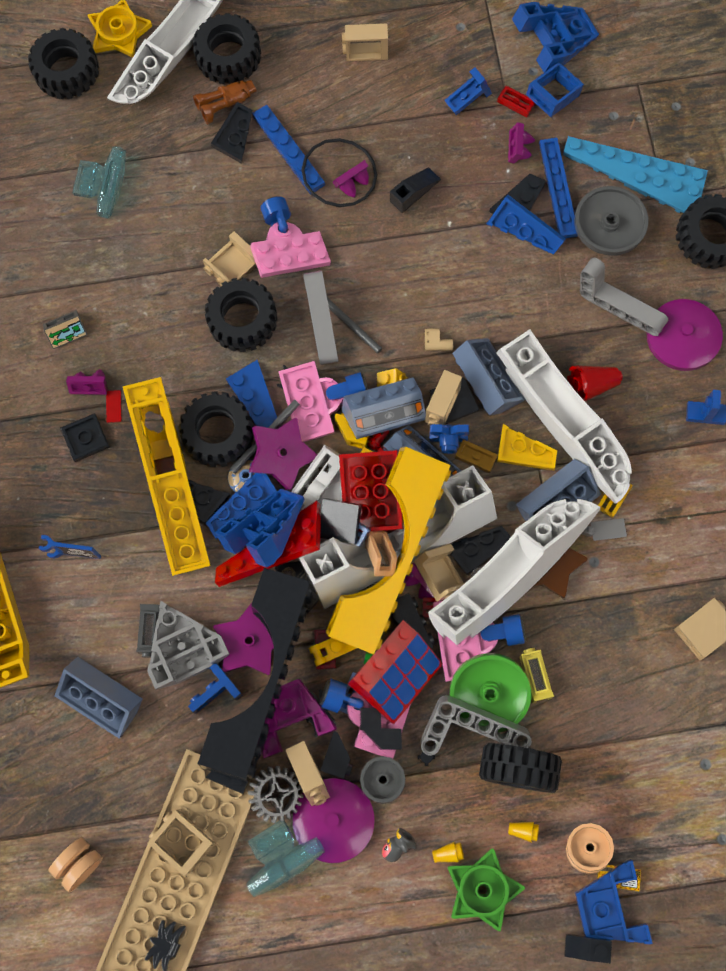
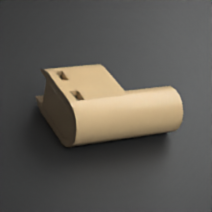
M440 328L425 329V351L453 350V339H440Z

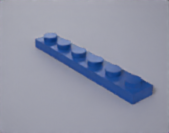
M268 105L253 112V118L311 195L304 184L301 171L305 157L304 153ZM307 159L305 167L307 183L316 192L325 186V182Z
M558 138L540 140L539 146L558 233L564 238L578 237L575 230V215Z

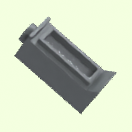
M140 604L136 652L142 654L143 658H151L152 643L160 605Z

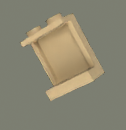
M235 231L229 235L230 241L211 259H203L205 272L210 276L216 277V281L220 286H222V282L227 281L229 283L233 278L242 280V277L247 276L257 266L250 245Z
M452 544L425 551L414 560L437 602L446 599L465 584L448 557L454 551Z
M715 598L674 629L699 660L707 657L726 641V607L720 600Z

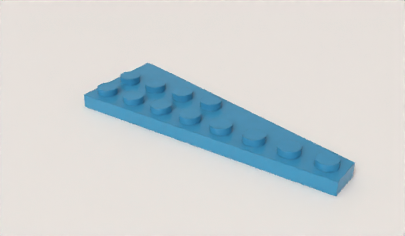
M570 136L567 138L563 153L564 156L580 164H586L592 167L594 171H600L608 175L610 179H616L624 183V186L646 197L650 196L658 200L662 205L666 204L674 208L678 213H684L691 203H694L696 199L702 196L708 170Z

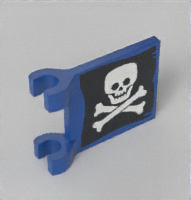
M47 535L41 536L43 541H48L46 546H39L42 552H49L52 549L56 550L54 553H47V556L51 559H56L61 555L101 559V555L93 547L54 542Z

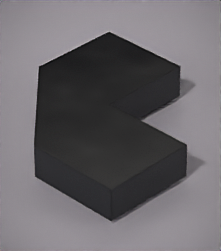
M360 708V730L380 750H401V729L381 728V713L377 709Z

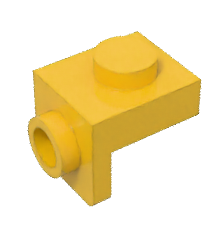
M396 368L378 372L377 387L407 379L405 373Z

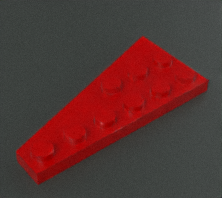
M317 500L299 512L282 555L267 569L320 550L321 504ZM246 547L216 567L215 584L221 587L259 573L266 567L257 564Z

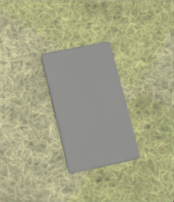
M624 518L591 522V527L595 531V535H593L594 541L627 537Z

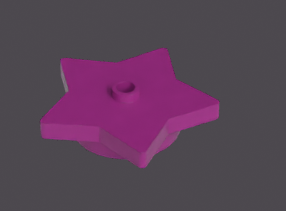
M293 418L277 429L254 426L252 430L257 450L249 472L271 474L287 490H291L299 468L313 461L317 456L314 451L301 441L298 419Z
M251 604L237 621L213 626L216 633L222 637L229 652V655L223 661V672L248 666L268 676L271 675L273 642L263 623L253 614ZM251 637L253 639V642L251 644H246L245 641Z

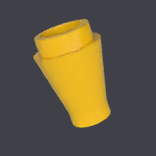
M534 822L509 823L508 835H513L531 843L538 840L539 824H534Z
M454 841L437 850H432L435 863L460 862V860L464 859L460 842L456 843Z

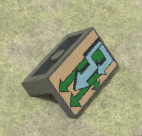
M77 310L43 324L44 332L53 349L87 335Z

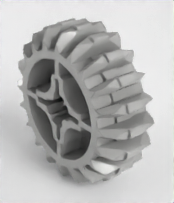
M276 766L273 771L272 767H267L268 774L261 770V778L257 775L254 776L257 783H250L254 791H248V794L254 795V798L249 799L248 802L250 804L256 803L252 806L251 810L257 811L259 809L256 816L259 818L263 816L264 821L267 822L271 817V822L276 823L278 817L280 822H284V815L290 819V811L293 813L298 812L294 806H301L302 804L297 801V798H303V794L298 793L302 788L301 785L296 786L299 783L298 778L293 779L295 773H288V768L284 767L281 771L280 766ZM275 777L283 778L289 787L280 788ZM269 780L268 790L260 795L263 785ZM274 790L281 792L277 799L269 797L272 796ZM290 795L289 802L284 808H282L283 799L286 796ZM262 801H272L276 811H268L263 806Z

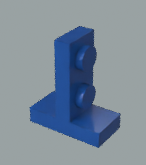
M476 67L469 71L472 78L445 99L446 104L455 115L459 114L481 94H484L486 98L492 94L485 78Z
M713 390L706 397L705 402L688 401L686 421L725 425L726 405L721 404V390Z
M214 663L210 669L219 681L211 682L206 687L207 691L202 695L197 694L190 700L191 704L188 707L194 714L202 710L225 689L229 691L235 700L243 696L217 663Z

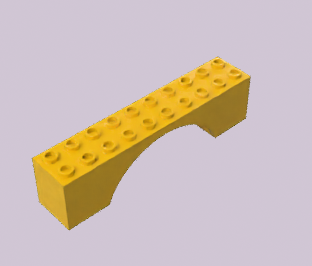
M408 447L400 448L385 484L396 497L404 520V539L397 558L395 573L392 576H385L366 590L349 595H340L326 629V634L329 637L371 654L380 649L383 641L380 639L383 631L386 632L390 625V620H388L390 613L395 612L398 605L396 601L397 596L402 594L406 583L403 582L405 576L410 575L413 564H411L414 556L417 557L421 545H418L420 539L426 536L428 531L427 522L435 514V502L440 500L444 489H441L443 482H447L450 477L451 470H449V464Z

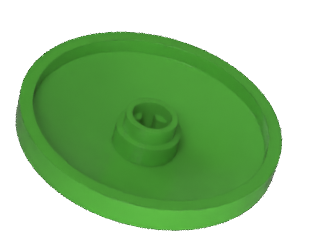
M485 653L468 659L457 669L450 684V696L518 724L529 709L531 687L526 673L514 660L501 654ZM463 712L460 714V717L462 718H468L470 716V713ZM481 720L479 722L481 726H486L489 723L488 720ZM503 727L500 728L497 732L501 733L507 731L508 729Z

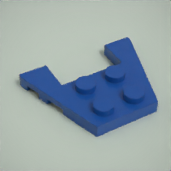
M633 860L625 861L575 892L586 937L653 944L647 923L626 927L616 884L637 880Z

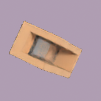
M370 531L367 534L365 549H367L374 567V576H392L395 573L397 555L386 531Z

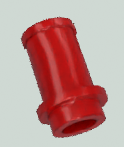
M387 430L383 434L381 432L374 434L372 438L368 439L367 445L376 451L381 447V443L390 432Z

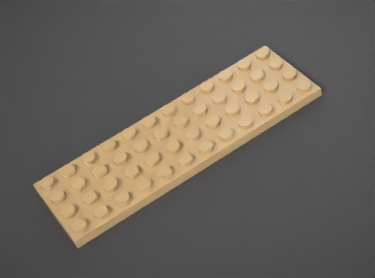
M186 749L154 829L156 827L160 828L165 823L163 818L170 811L179 810L215 844L186 877L147 844L96 971H163L162 959L156 969L153 967V956L148 961H145L147 953L154 946L149 938L158 937L161 920H165V928L176 921L173 933L180 927L186 926V929L179 938L178 943L181 946L176 957L170 959L167 971H187L253 804H250L248 800L254 798V795H249L248 791H254V788L250 786V783H257L254 778L249 780L244 794L236 792L206 779L205 777L211 771L202 769L198 765L200 754ZM176 819L157 843L181 865H184L203 841Z

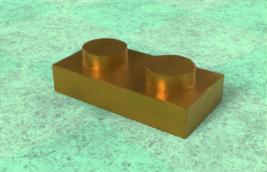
M463 439L455 458L490 473L498 455Z

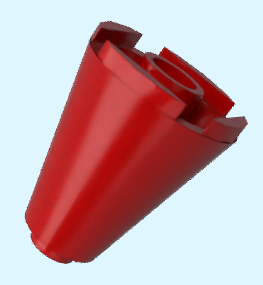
M575 365L569 368L571 375L567 376L569 384L584 401L619 386L623 379L622 372L618 368Z

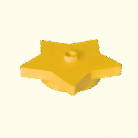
M120 0L115 6H110L100 13L88 14L89 21L96 31L93 42L95 53L117 50L130 57H134L137 39L152 27L150 20L134 15L126 0Z

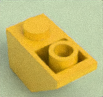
M335 414V423L347 445L359 449L367 448L370 436L356 439L344 414Z

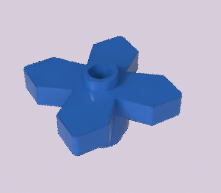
M430 425V442H439L442 453H456L457 448H459V442H462L463 439L468 441L469 425Z

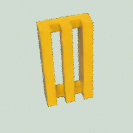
M630 484L627 493L617 503L612 512L608 511L613 504L612 500L609 501L606 508L602 507L608 497L605 494L598 504L600 511L613 518L633 485Z

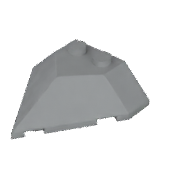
M160 601V611L155 627L151 659L147 670L156 690L179 684L210 669L214 663L218 664L229 655L225 643L219 634Z

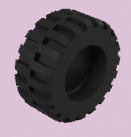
M225 13V15L221 16L217 14L214 18L206 19V23L203 22L199 26V30H196L195 38L193 39L196 62L202 74L207 78L209 77L211 81H219V84L244 81L245 77L249 78L252 75V71L255 72L257 70L258 64L261 61L259 35L255 26L249 23V20L243 17L241 19L240 15L234 14L233 16L230 13ZM226 42H234L242 46L238 52L229 56H220L213 53L218 45Z
M60 28L57 31L55 29L50 30L51 32L47 34L45 32L41 35L40 39H36L34 42L35 46H31L28 55V65L37 85L44 93L51 97L56 96L57 99H64V97L73 99V96H81L84 91L90 90V85L93 86L95 84V78L99 75V62L90 40L81 32L76 33V30L73 29L66 30V28ZM63 57L77 58L76 63L67 70H51L52 65Z
M708 194L703 198L696 199L682 214L676 227L678 232L676 234V241H680L678 247L685 252L683 255L686 259L688 257L692 259L691 263L695 265L699 263L702 268L710 266L711 269H717L719 266H726V244H714L705 239L700 231L699 222L704 219L715 220L726 231V197L723 198L722 194H715L714 197Z
M243 277L242 280L233 278L229 283L224 281L221 283L222 286L220 288L217 286L213 290L214 294L209 295L208 303L205 304V318L210 333L216 342H220V345L224 348L229 346L231 351L240 349V352H246V349L249 348L253 351L257 349V345L263 346L266 344L265 339L269 340L273 336L272 331H275L277 327V311L272 294L267 291L263 284L259 286L258 281L253 279L251 282L248 281V278ZM237 304H251L259 311L256 319L243 327L229 325L224 319L228 310Z
M217 391L211 392L212 395L208 396L204 393L201 394L202 398L198 400L194 398L191 401L192 405L185 407V414H181V424H179L180 437L187 452L190 453L195 461L199 460L200 464L205 466L208 463L210 467L215 468L217 464H221V467H226L228 462L234 464L237 461L236 458L241 457L245 450H248L252 445L251 440L254 438L253 422L244 403L239 402V399L234 395L230 397L226 392H222V395H219ZM215 416L230 418L234 423V430L227 440L211 444L201 439L199 432L206 420Z
M487 743L483 747L479 776L481 780L495 784L555 793L559 786L562 760L560 756L545 751L499 743Z

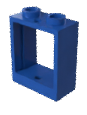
M558 62L529 84L526 95L546 114L552 117L580 96L584 84ZM554 79L569 91L560 100L555 99L543 88Z

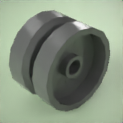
M384 756L373 758L367 762L362 769L360 777L361 787L366 796L372 801L382 804L397 799L404 790L406 780L404 770L400 764L394 759ZM381 776L387 778L385 784L379 782Z

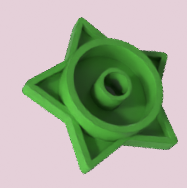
M491 848L474 865L448 866V871L457 889L451 914L452 919L479 917L497 931H501L505 905L521 893L525 887L503 874L495 850ZM480 886H485L487 888V892L485 894H480Z

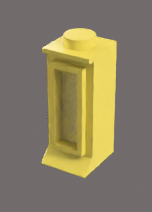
M535 648L524 650V654L520 656V661L530 683L532 704L540 700L552 699L554 695L541 650L535 651Z

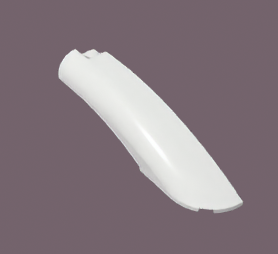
M179 0L159 27L147 40L143 41L107 98L116 103L131 104L148 97L193 45L196 30H199V26L203 22L206 23V19L213 17L223 0Z
M529 329L496 352L506 366L505 371L558 443L573 460L577 459L587 465L597 486L615 504L618 503L629 489L630 474L632 473L630 460L625 450L603 418L601 419L586 404L564 378Z
M566 499L559 500L544 507L515 529V533L505 545L471 579L428 612L435 629L443 638L447 636L456 645L468 636L472 638L508 610L547 573L581 535L600 511V507L592 502L581 499L566 502Z

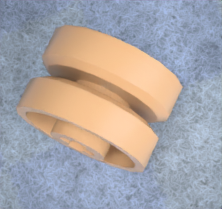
M592 823L582 824L572 831L567 840V859L579 872L586 874L598 873L606 868L613 857V840L608 831L600 825ZM586 846H593L594 850L592 852L587 851Z
M83 837L70 844L56 858L48 870L55 879L64 877L61 885L68 893L79 887L95 871L103 859L96 850L88 852L90 844Z

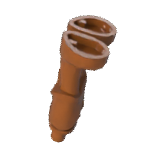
M242 80L226 86H220L217 91L195 94L193 99L197 109L201 111L203 119L208 125L213 122L214 113L221 109L229 108L237 102L242 103L246 101L247 98L251 97L250 94L257 90L251 80L246 82ZM223 97L222 100H219V101L210 103V102H212V101H214V100H217V99Z

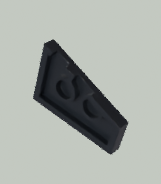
M503 526L481 532L479 535L470 538L466 537L452 543L454 551L450 556L463 572L469 576L487 563L511 536Z

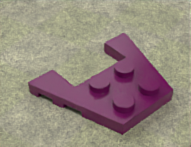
M296 679L281 686L280 698L274 701L276 707L273 719L269 718L267 723L270 728L263 750L264 758L283 752L277 735L278 730L310 717L313 719L318 736H323L337 730L334 723L301 679Z

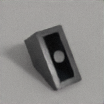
M334 731L320 771L345 779L346 775L350 776L353 764H350L351 759L338 732Z
M566 934L564 956L611 964L612 941Z

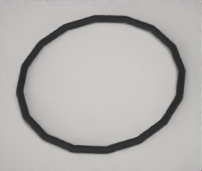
M341 138L327 139L314 145L304 157L301 169L304 184L312 196L324 204L336 207L354 206L367 199L375 188L378 176L375 161L368 151L354 141ZM343 142L352 144L363 151L371 161L374 171L372 187L366 195L352 203L338 204L326 201L315 194L307 183L305 167L307 158L316 148L326 143Z

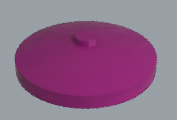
M689 299L673 300L657 309L668 317V322L658 336L647 333V342L653 355L662 364L675 370L692 371L706 366L715 358L722 345L723 331L719 319L711 309L700 302Z
M324 779L323 782L330 798L326 799V802L321 805L311 806L303 792V798L298 799L302 803L301 806L295 805L298 812L293 813V830L299 845L311 857L326 863H340L357 856L369 843L375 824L374 811L369 798L357 785L343 779Z

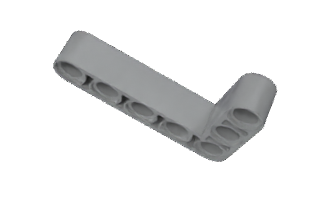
M591 258L580 274L581 296L653 336H658L668 322V317L657 309L604 282V263L597 258Z
M321 270L303 273L320 365L338 362L323 273Z
M447 695L438 699L421 738L422 751L430 756L435 755L439 751L451 722L505 745L529 748L532 743L527 728ZM444 704L452 706L449 710H443L441 707ZM463 712L470 713V716L468 718H462L460 717V714ZM481 720L489 721L486 726H481L479 722ZM436 722H441L443 727L435 728L433 725ZM503 727L508 729V731L503 734L497 732L500 728ZM521 735L527 737L524 741L516 740ZM428 740H432L435 742V745L427 746L425 743Z

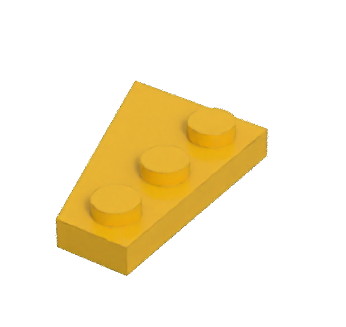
M503 424L497 462L554 471L557 450L537 440L534 441L526 437L525 434L519 431L516 432Z

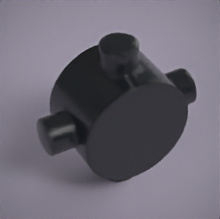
M422 752L421 755H418V759H421L425 766H429L432 759H435V755L430 756Z

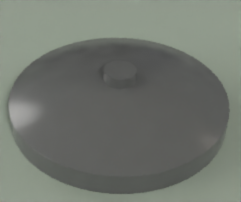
M604 186L590 191L581 199L575 212L574 225L578 237L588 248L603 255L615 256L628 253L641 243L648 228V214L642 201L632 192L621 187Z

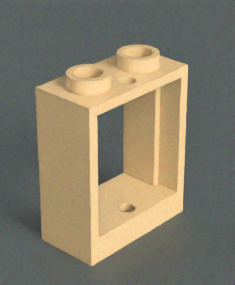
M387 23L345 25V33H342L343 54H346L347 61L388 60ZM358 41H381V42H377V43H352V44H350V42H358Z
M446 370L443 371L426 409L425 422L429 426L431 424L445 425L461 388V376Z
M305 741L286 749L301 788L311 806L325 803L326 799L330 798V795Z
M179 810L170 811L163 818L165 823L160 828L156 827L149 835L150 840L147 844L186 877L193 871L215 842ZM176 819L203 841L184 865H181L157 843Z

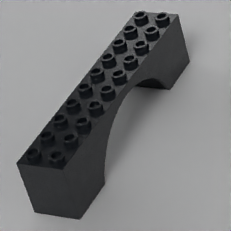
M263 569L251 607L253 614L263 623L273 642L274 664L272 673L264 691L248 709L228 720L211 723L198 761V765L202 769L247 783L249 778H254L257 768L254 763L256 758L260 759L263 750L261 741L262 738H267L270 728L267 723L269 718L273 719L276 710L274 701L280 698L282 692V685L280 683L281 680L286 679L288 673L287 661H292L295 651L293 643L294 641L298 642L301 633L299 625L304 623L307 614V607L305 606L306 604L310 605L313 596L310 581L271 569Z

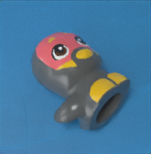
M399 828L396 836L388 839L382 849L384 859L388 862H396L403 852L407 853V849H416L415 839L409 832Z

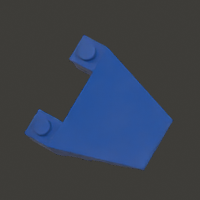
M539 2L520 4L512 18L519 32L534 30L542 43L543 49L536 61L543 72H546L558 62L564 66L599 36L585 10L580 7L563 5L562 8L554 7V4L542 6Z
M280 489L260 501L262 505L253 510L251 508L245 510L246 514L237 520L234 517L227 521L215 534L226 551L236 554L242 551L246 545L255 562L267 568L273 565L282 555L305 499L302 495Z

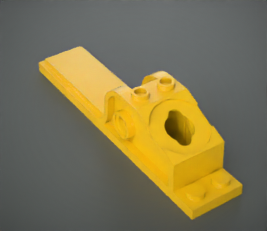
M158 377L122 386L172 576L210 566V561L162 378ZM152 411L163 418L164 423L161 432L157 433L145 426V414ZM173 456L176 470L158 475L155 460Z

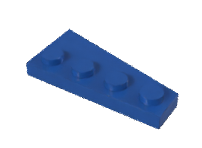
M509 195L504 198L486 223L489 226L500 228V231L505 233L509 232L520 240L529 241L532 245L553 255L566 239Z
M258 360L226 378L227 383L239 401L243 402L256 426L268 428L277 419Z
M255 473L206 522L216 540L218 537L215 532L227 521L234 517L236 520L246 514L245 510L257 508L262 505L260 501L277 492L267 474Z

